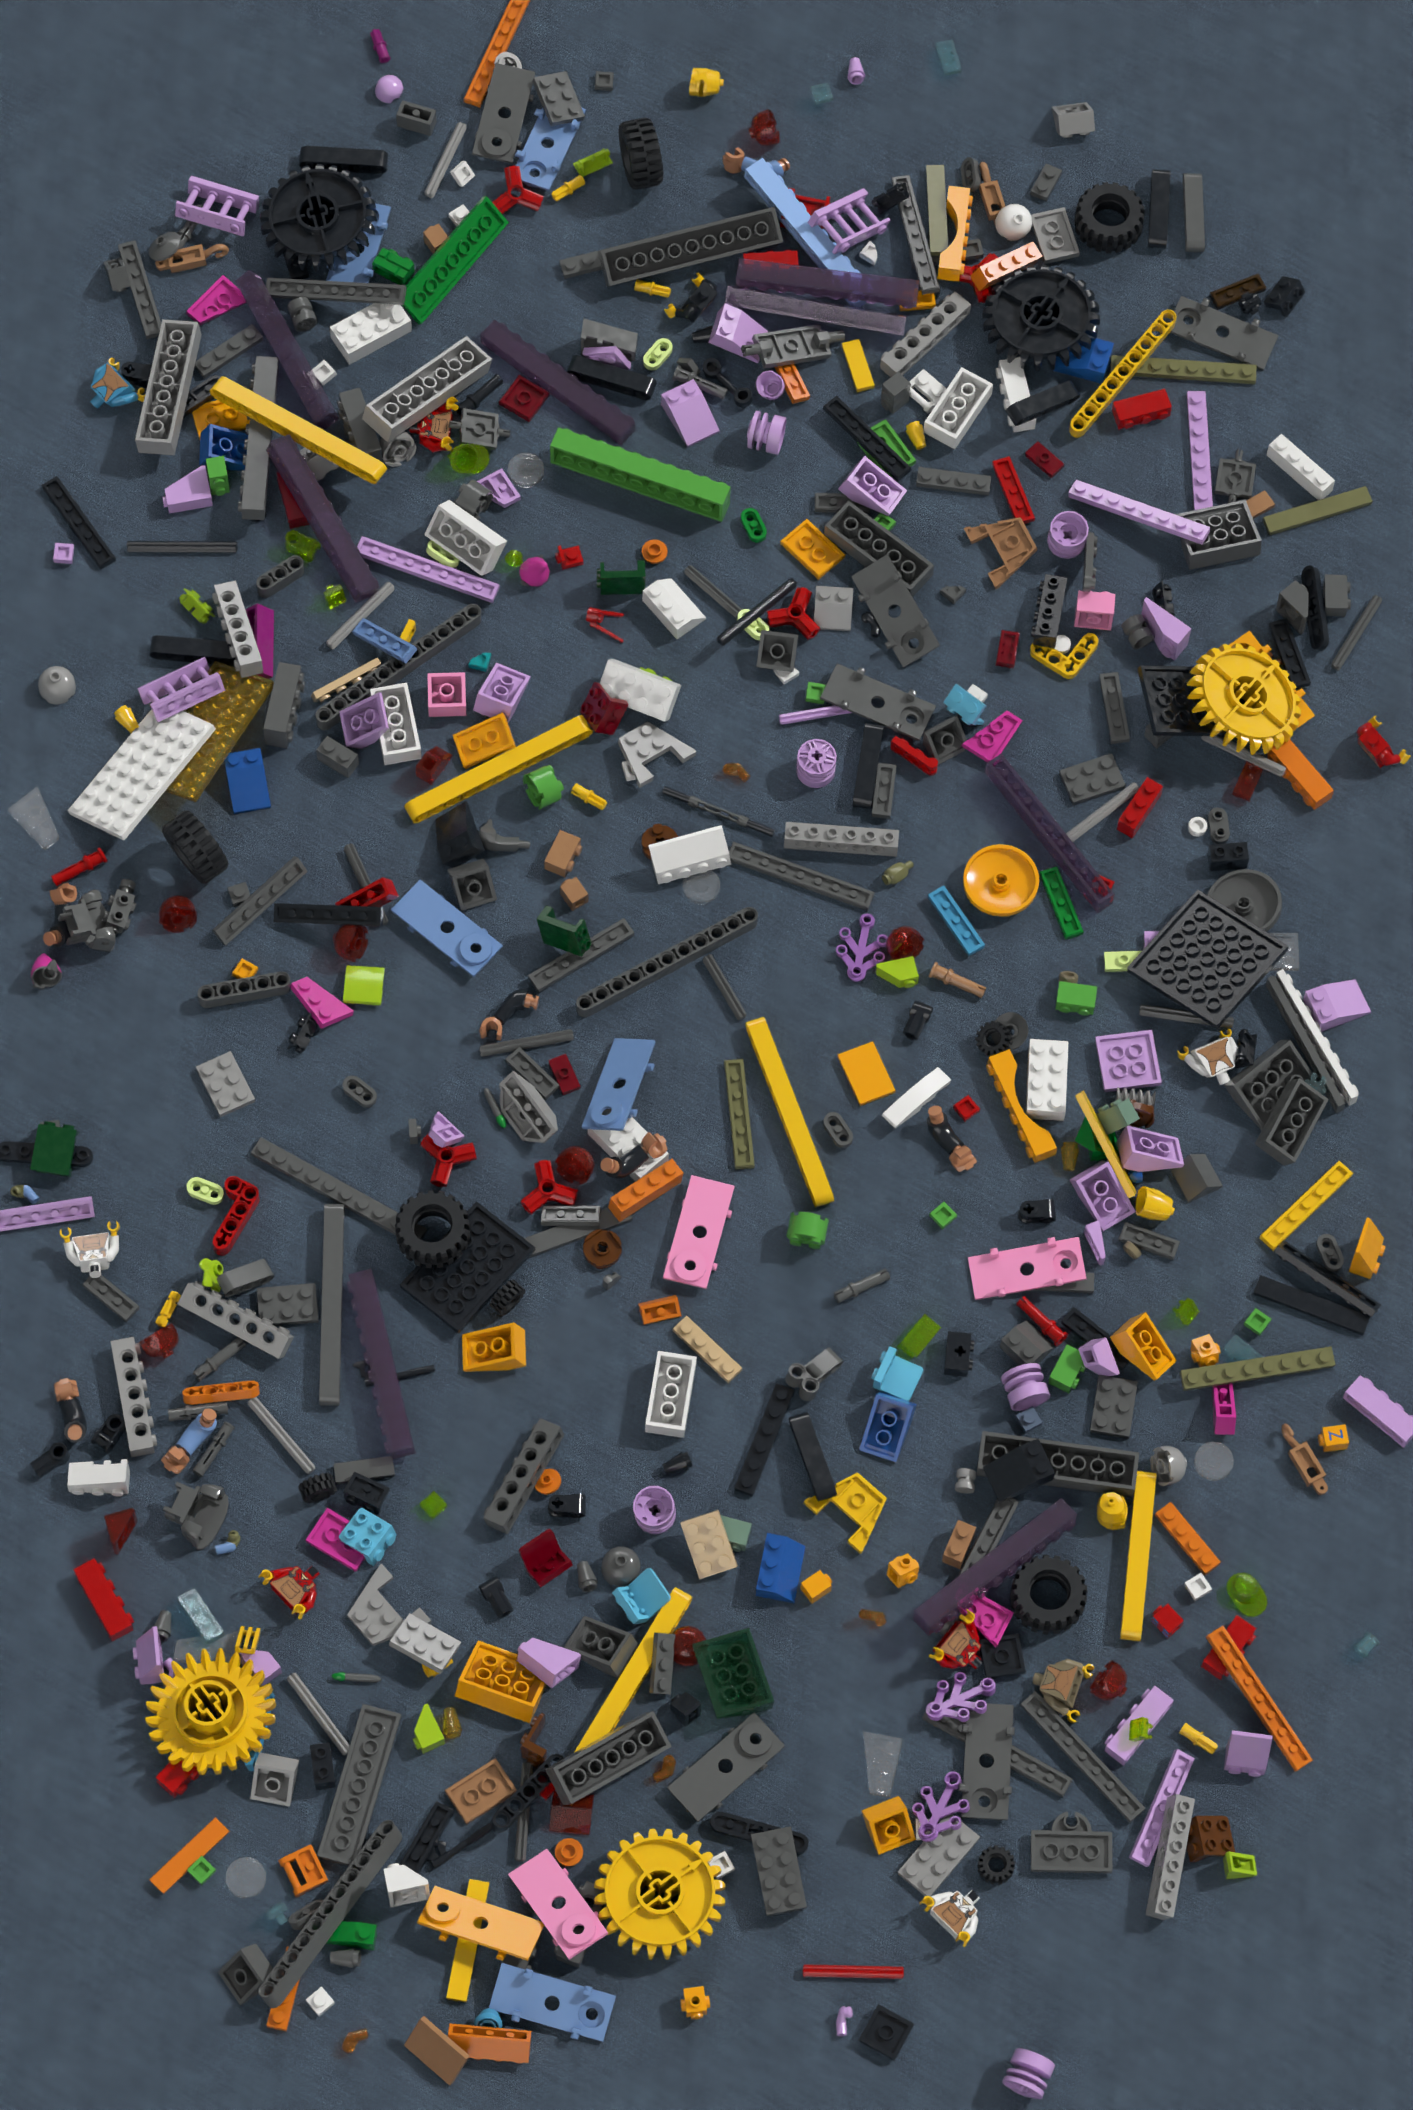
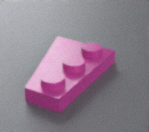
M222 275L186 311V314L195 322H198L199 325H202L249 302L250 298Z
M1006 711L983 730H980L972 738L965 741L962 747L993 766L1023 720Z
M305 977L291 983V990L307 1011L311 1013V1016L321 1029L353 1016L354 1010L310 978Z
M963 1584L960 1585L951 1602L964 1616L967 1615L966 1609L975 1614L974 1622L976 1628L997 1647L1014 1612Z

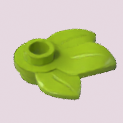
M204 1258L199 1263L200 1268L204 1271L202 1286L211 1287V1290L220 1293L221 1287L217 1282V1277L223 1274V1266L218 1260L211 1261L208 1258Z

